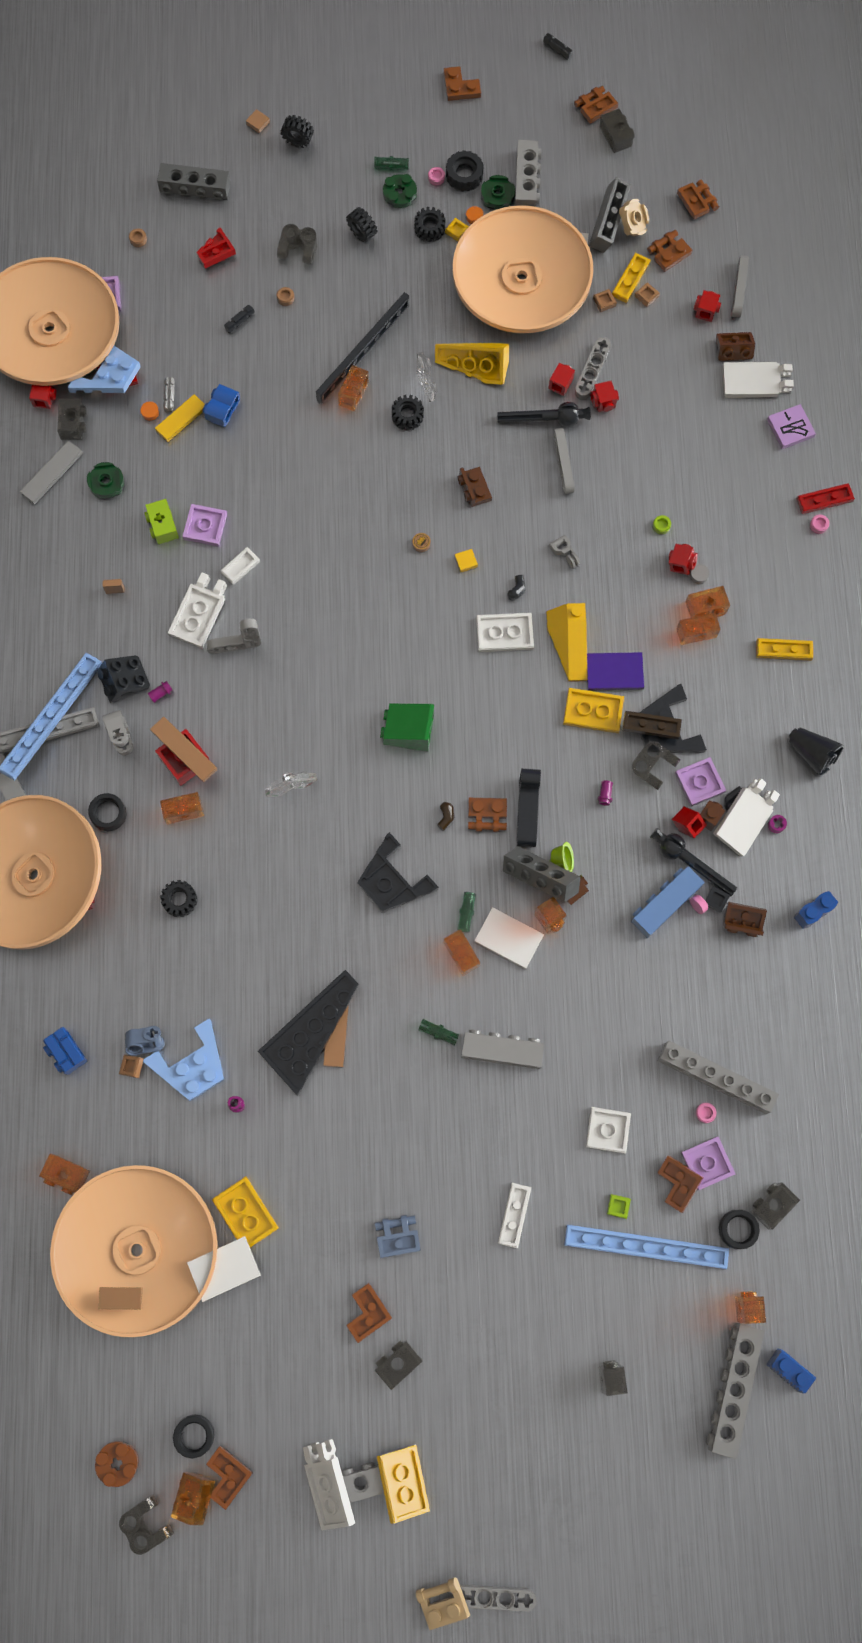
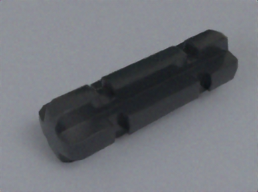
M547 33L544 36L543 42L548 46L550 45L552 49L562 54L566 59H569L573 50L568 46L565 47L564 43L557 38H553L554 36L550 33Z
M247 305L243 308L244 311L241 310L232 317L231 321L224 324L225 329L232 333L236 326L239 327L244 323L248 316L251 317L255 313L252 306Z

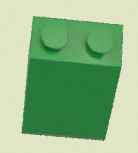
M389 703V709H385L383 717L386 725L381 728L380 738H383V745L428 752L434 719V704Z

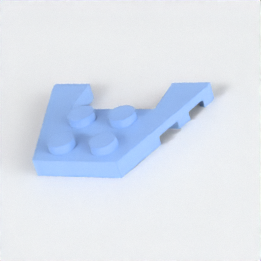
M113 346L92 380L81 377L71 381L68 390L70 393H76V390H84L85 393H92L93 390L102 391V393H125L139 371L140 363L116 346Z
M210 1018L194 1027L204 1046L173 1066L168 1067L159 1051L154 1052L143 1060L147 1066L189 1101H192L225 1080Z

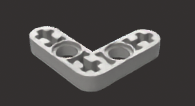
M255 619L240 621L241 635L208 640L206 642L208 653L215 654L260 646L261 638L257 621Z

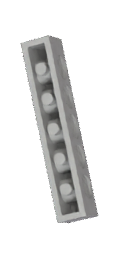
M671 1041L665 1043L657 1060L764 1114L772 1112L779 1096L778 1093Z
M736 1323V1326H733L731 1329L730 1339H732L731 1348L728 1347L725 1359L728 1362L726 1369L723 1368L721 1381H723L722 1389L717 1392L716 1402L718 1407L717 1411H714L712 1414L711 1424H714L712 1433L709 1432L706 1443L709 1446L708 1450L713 1453L737 1459L764 1330ZM743 1341H746L748 1344V1350L745 1353H741L739 1350V1345ZM741 1362L744 1369L742 1373L737 1374L734 1368L737 1363ZM736 1383L739 1386V1392L736 1395H731L730 1387ZM733 1405L734 1414L729 1417L726 1416V1407ZM727 1426L730 1433L728 1437L722 1438L720 1431L723 1427Z

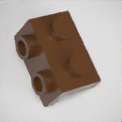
M728 902L723 920L724 928L731 933H738L740 931L745 932L746 935L751 937L763 936V926L767 910Z

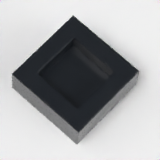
M713 886L705 901L709 908L721 913L730 895Z

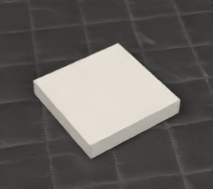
M591 1107L586 1148L626 1154L631 1113Z

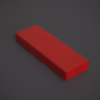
M849 483L798 495L796 499L801 513L806 514L850 503L855 498Z

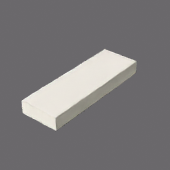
M511 1183L498 1244L518 1249L532 1187Z

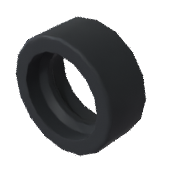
M110 793L96 796L90 802L88 808L91 822L99 830L106 832L120 828L127 816L126 807L121 799ZM104 802H113L119 810L118 817L110 823L101 822L96 815L97 808Z
M731 1210L721 1218L719 1235L727 1246L734 1249H747L758 1240L760 1233L759 1223L750 1212ZM735 1217L746 1219L751 1226L750 1236L743 1242L734 1241L727 1232L728 1223Z
M196 1414L187 1416L174 1429V1447L179 1454L186 1458L201 1457L213 1444L214 1428L211 1422L204 1416ZM192 1423L201 1425L206 1431L205 1443L202 1447L195 1450L184 1446L181 1438L184 1428Z

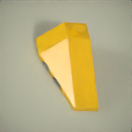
M435 344V363L465 373V375L477 378L486 384L503 385L509 363V344Z
M568 603L546 611L547 630L553 640L555 650H557L568 681H587L585 603Z

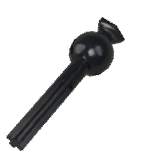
M564 402L559 405L558 409L497 412L498 423L559 420L562 426L570 427L577 424L578 419L590 420L591 409L590 407L578 409L577 404Z
M658 828L651 834L650 838L660 843L659 850L665 858L669 860L679 858L722 891L729 894L730 897L736 892L737 887L685 849V840L680 835L671 833L666 836Z

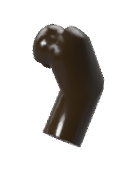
M443 802L440 805L443 818L437 826L442 831L455 818L454 807L448 802Z

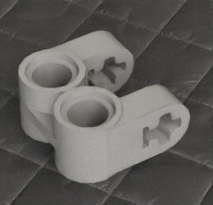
M121 710L103 715L102 719L117 752L123 756L129 755L133 751V743L126 719ZM127 745V746H126V750H123L122 748H120V747H123V746Z

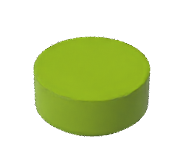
M664 515L657 516L653 521V530L660 535L668 533L671 528V520Z

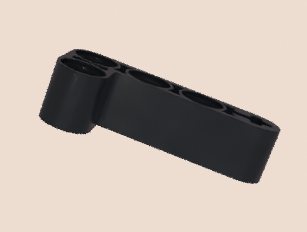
M521 768L517 846L536 847L541 781L540 769Z

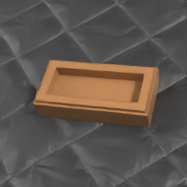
M99 1287L98 1309L141 1310L143 1287Z

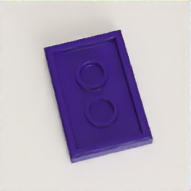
M642 652L587 653L588 691L644 690Z

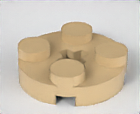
M638 199L627 201L619 210L624 232L627 236L636 237L643 235L647 231L645 228L646 224H649L648 211L644 204L638 202L640 201Z

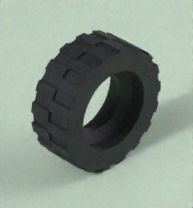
M462 150L452 154L446 163L447 182L455 190L462 192L476 189L483 180L484 164L482 159L476 153H472V151ZM467 165L472 167L473 174L469 177H461L456 173V169L458 166Z

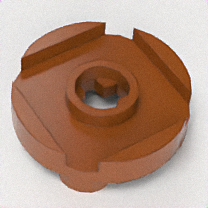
M122 1441L111 1442L104 1446L99 1454H97L95 1471L104 1485L108 1487L123 1486L133 1479L139 1464L138 1454L131 1445ZM114 1458L122 1461L120 1470L112 1467L111 1464Z

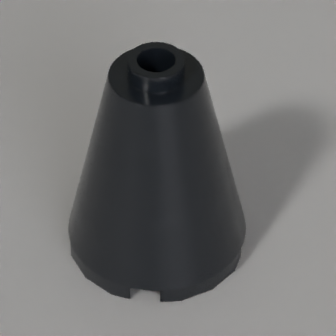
M801 727L793 729L789 735V743L820 776L825 775L830 770L828 767L832 763H836L844 749L843 744Z

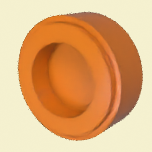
M477 206L470 207L466 211V220L470 224H473L483 216V210Z
M145 402L141 406V414L145 420L152 421L159 416V409L156 403Z

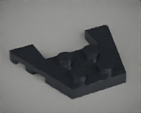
M678 684L639 713L674 718L670 706L687 700L682 684ZM640 734L646 752L682 751V753H704L707 750L701 734L682 740L681 735L679 739Z
M390 832L385 836L381 846H379L373 859L369 862L357 882L382 912L439 889L428 875L411 887L386 858L401 847V844Z

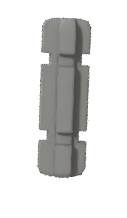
M166 377L164 379L163 408L165 411L171 412L174 410L175 381L172 377Z

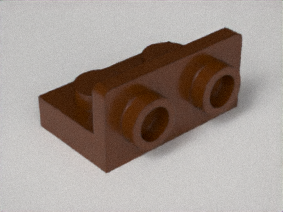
M752 332L716 334L719 361L753 359L756 343Z
M480 466L467 471L464 468H460L457 479L459 485L464 487L465 491L463 493L466 502L469 501L471 507L492 501L491 493Z

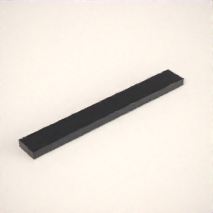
M404 292L316 390V399L319 403H324L409 307V295Z

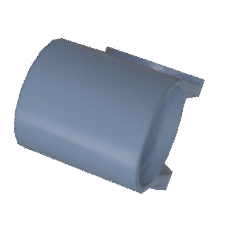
M157 1026L131 1029L125 1033V1052L131 1056L158 1052L165 1046L164 1039L161 1037V1030Z

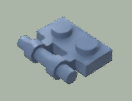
M403 1215L401 1218L392 1220L386 1218L382 1219L383 1221L375 1223L376 1231L384 1230L385 1236L377 1237L380 1258L421 1251L418 1231H409L408 1225L416 1224L415 1215L409 1217ZM402 1226L403 1233L391 1235L390 1228Z

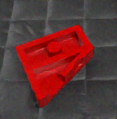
M221 227L216 230L217 234L214 238H209L205 245L196 252L205 269L236 254L235 248Z

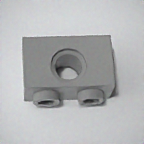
M373 1462L361 1465L362 1469L353 1471V1468L341 1470L350 1503L384 1494L378 1464L374 1465ZM359 1476L364 1477L366 1480V1485L362 1488L357 1487L354 1483V1480Z

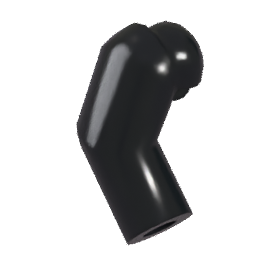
M524 575L515 576L516 586L508 591L509 599H518L525 593Z
M740 786L725 796L724 807L727 811L742 789Z

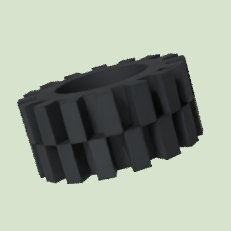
M289 115L285 118L280 134L292 146L296 145L297 148L299 146L304 148L311 141L314 133L313 126H310V122H306L307 119H301V116L297 118L296 115Z
M357 207L346 216L347 225L354 232V236H357L359 240L361 239V242L366 243L377 234L378 230L377 226L374 225L375 221L372 220L371 215L369 216L368 212L363 208Z
M426 207V210L422 208L421 212L418 211L414 220V229L417 237L420 238L422 236V240L425 241L426 238L427 242H430V239H433V242H435L436 237L440 239L445 231L446 219L443 212L441 213L439 209L435 211V207H432V210H430V207ZM427 221L435 222L437 225L435 227L428 228L425 227L423 224Z
M403 395V399L399 396L398 401L395 400L394 405L392 404V420L397 427L400 425V429L403 430L406 427V430L409 431V427L414 430L415 425L419 427L420 423L423 422L424 407L421 400L418 401L416 396L414 399L413 395H409V398ZM405 408H411L415 413L411 417H404L401 411Z
M173 880L170 885L167 883L165 885L166 888L162 889V895H160L161 904L170 915L184 917L185 914L189 915V912L195 909L197 895L193 887L186 881L177 880V882H174ZM176 892L185 893V903L179 906L172 903L173 894Z

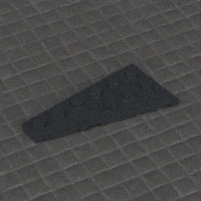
M346 970L257 1051L297 1096L300 1094L359 986L358 982Z

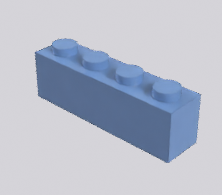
M689 866L684 870L680 868L673 875L675 879L671 883L669 881L664 883L660 887L661 892L657 896L653 894L646 901L648 905L644 909L639 907L632 914L634 918L631 922L647 939L705 883Z

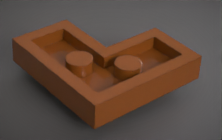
M460 66L444 68L448 101L481 98L479 79L462 80Z
M668 1155L658 1171V1174L675 1184L665 1202L679 1212L684 1213L703 1177Z
M370 1283L352 1295L363 1312L346 1325L357 1343L392 1319Z
M219 1446L206 1464L222 1477L209 1497L226 1510L253 1472L222 1446Z

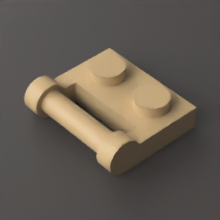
M456 1577L449 1579L447 1583L426 1590L424 1588L416 1590V1598L421 1604L429 1630L467 1619L470 1616ZM450 1591L453 1593L452 1597L430 1604L429 1598Z

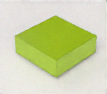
M610 1194L606 1215L627 1219L631 1199Z

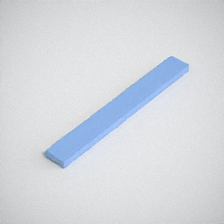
M88 653L84 654L2 762L0 773L14 781L95 675L102 661Z
M566 1225L565 1246L727 1269L729 1248Z

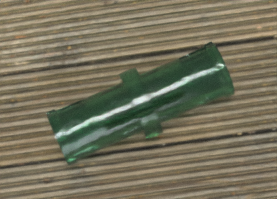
M375 156L374 168L408 170L409 158Z
M464 892L462 908L459 909L458 931L470 932L471 919L475 912L473 910L475 893Z
M423 1018L421 1024L428 1026V1028L420 1025L419 1031L434 1036L436 1040L441 1039L455 1046L457 1041L449 1037L458 1039L459 1034L443 1028L444 1026L441 1024L438 1026Z

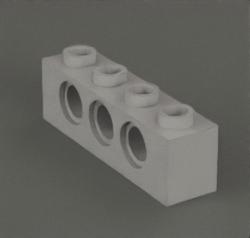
M518 140L515 206L536 207V204H539L540 193H537V189H540V178H537V174H540L541 163H538V159L541 160V148H538V141Z

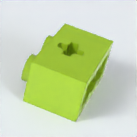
M167 499L146 504L147 512H144L147 523L151 522L152 528H149L152 539L156 538L158 545L179 539Z

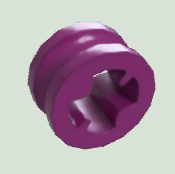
M781 815L773 816L768 822L769 830L776 834L781 833L787 826L786 819ZM777 820L780 821V826L778 828H775V822H777Z

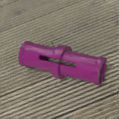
M232 1096L228 1099V1107L232 1112L239 1113L244 1110L245 1103L241 1097Z

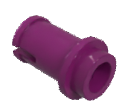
M167 681L161 682V685L148 692V695L155 703L166 694L170 695L172 688Z
M608 780L601 781L600 796L597 797L600 805L609 806L612 802L613 782Z

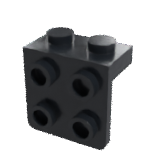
M136 655L105 659L97 670L98 678L104 687V694L108 697L110 703L117 702L123 693L147 690L150 687L141 661Z

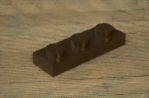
M625 711L622 731L679 739L682 719Z

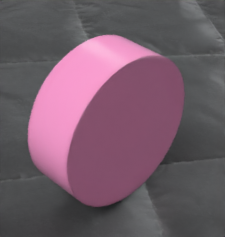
M440 167L430 169L428 172L429 182L435 186L443 184L445 181V171Z
M816 515L810 522L811 530L817 534L826 532L829 527V520L824 515Z
M694 895L690 898V904L697 913L703 914L708 910L706 901L700 895Z
M702 1103L696 1108L695 1114L700 1122L710 1123L716 1118L717 1112L712 1104Z

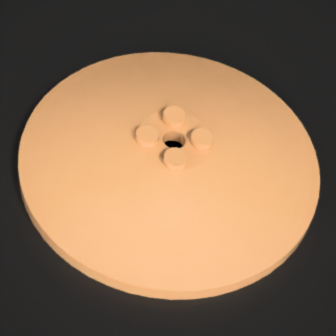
M509 206L485 214L471 224L463 233L454 252L453 281L461 301L482 322L507 332L536 333L562 324L580 309L589 294L592 284L593 259L590 248L582 234L562 216L539 207ZM525 275L526 279L521 280L517 276Z
M40 257L19 262L0 273V372L14 380L27 384L42 386L58 385L85 376L98 367L109 355L119 332V312L110 287L96 272L83 264L69 259ZM49 326L54 327L52 331L45 330Z
M26 795L12 798L0 804V946L21 950L41 947L68 933L89 909L100 881L101 853L94 830L85 817L75 808L53 797ZM37 870L38 875L32 880L31 873Z
M133 1165L115 1168L94 1177L75 1192L63 1208L56 1222L51 1240L50 1261L53 1279L66 1306L76 1317L91 1328L119 1337H141L155 1334L178 1323L200 1302L215 1270L218 1249L217 1233L212 1215L206 1203L198 1192L185 1180L156 1167ZM135 1244L142 1246L143 1251L140 1256H134L132 1253V1247ZM213 1251L211 1269L207 1281L199 1294L187 1262ZM99 1287H143L142 1309H98Z

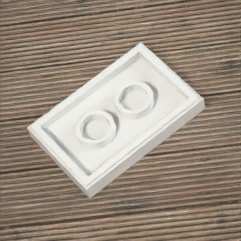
M532 613L476 615L478 652L534 650Z
M492 907L474 942L526 969L544 934Z
M245 1236L217 1249L215 1270L210 1284L201 1298L202 1302L261 1276ZM213 1251L187 1262L199 1294L207 1281L211 1269Z

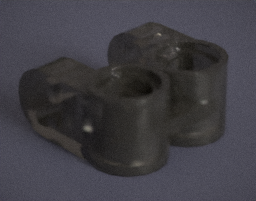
M294 224L285 225L282 229L277 248V258L287 259L290 249L301 247L303 250L302 262L312 264L317 249L316 231L310 227L300 230Z
M649 742L633 761L632 769L636 775L659 790L663 782L651 774L650 770L660 757L674 767L678 765L681 759L659 743ZM652 745L656 746L659 750L658 754L654 757L649 756L647 752L648 748ZM639 761H644L647 764V769L643 772L636 769V764Z
M154 1494L129 1509L119 1520L120 1530L126 1535L132 1552L137 1555L145 1554L174 1534L170 1524L165 1525L154 1533L148 1529L143 1514L158 1505ZM128 1516L136 1519L135 1527L127 1524ZM138 1536L146 1538V1546L142 1547L137 1543Z

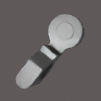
M566 535L549 543L555 555L566 556L567 563L572 569L580 565L579 558L570 547L571 542ZM562 544H565L567 546L564 549L557 548Z

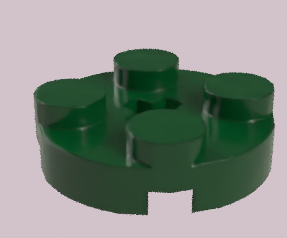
M397 174L387 177L383 185L384 200L387 203L393 204L395 208L410 206L417 197V185L411 175ZM402 189L403 191L402 193H399L396 190Z
M503 175L489 177V180L484 181L481 186V198L484 205L494 209L511 206L515 198V185L513 182L511 183L509 178ZM500 190L501 194H495L494 192Z
M101 462L96 464L94 469L87 474V484L95 497L111 498L121 494L124 486V476L119 467L114 466L110 462ZM104 477L110 480L108 483L101 482L104 480Z

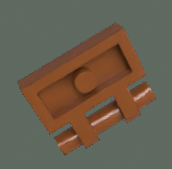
M604 86L591 89L590 93L583 94L574 101L576 108L582 106L580 112L590 124L618 108V102L609 91L602 94L605 92Z
M702 179L697 181L698 187L692 182L677 190L679 198L693 219L709 213V207L713 211L719 208L716 197L710 193L709 186Z
M677 230L665 233L663 238L653 241L651 246L647 248L650 254L654 251L657 253L654 261L664 272L690 256L693 251L682 238L678 241L674 239L678 236ZM667 243L669 247L664 249L662 246Z
M469 797L468 818H476V822H468V829H474L478 832H482V830H493V832L507 830V823H499V819L507 818V798ZM482 818H493V822H482Z

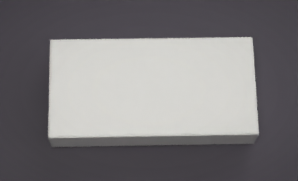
M246 547L220 572L234 585L260 562V559Z

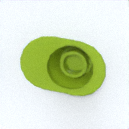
M564 842L563 845L552 849L549 861L572 872L574 868L573 850L569 842Z

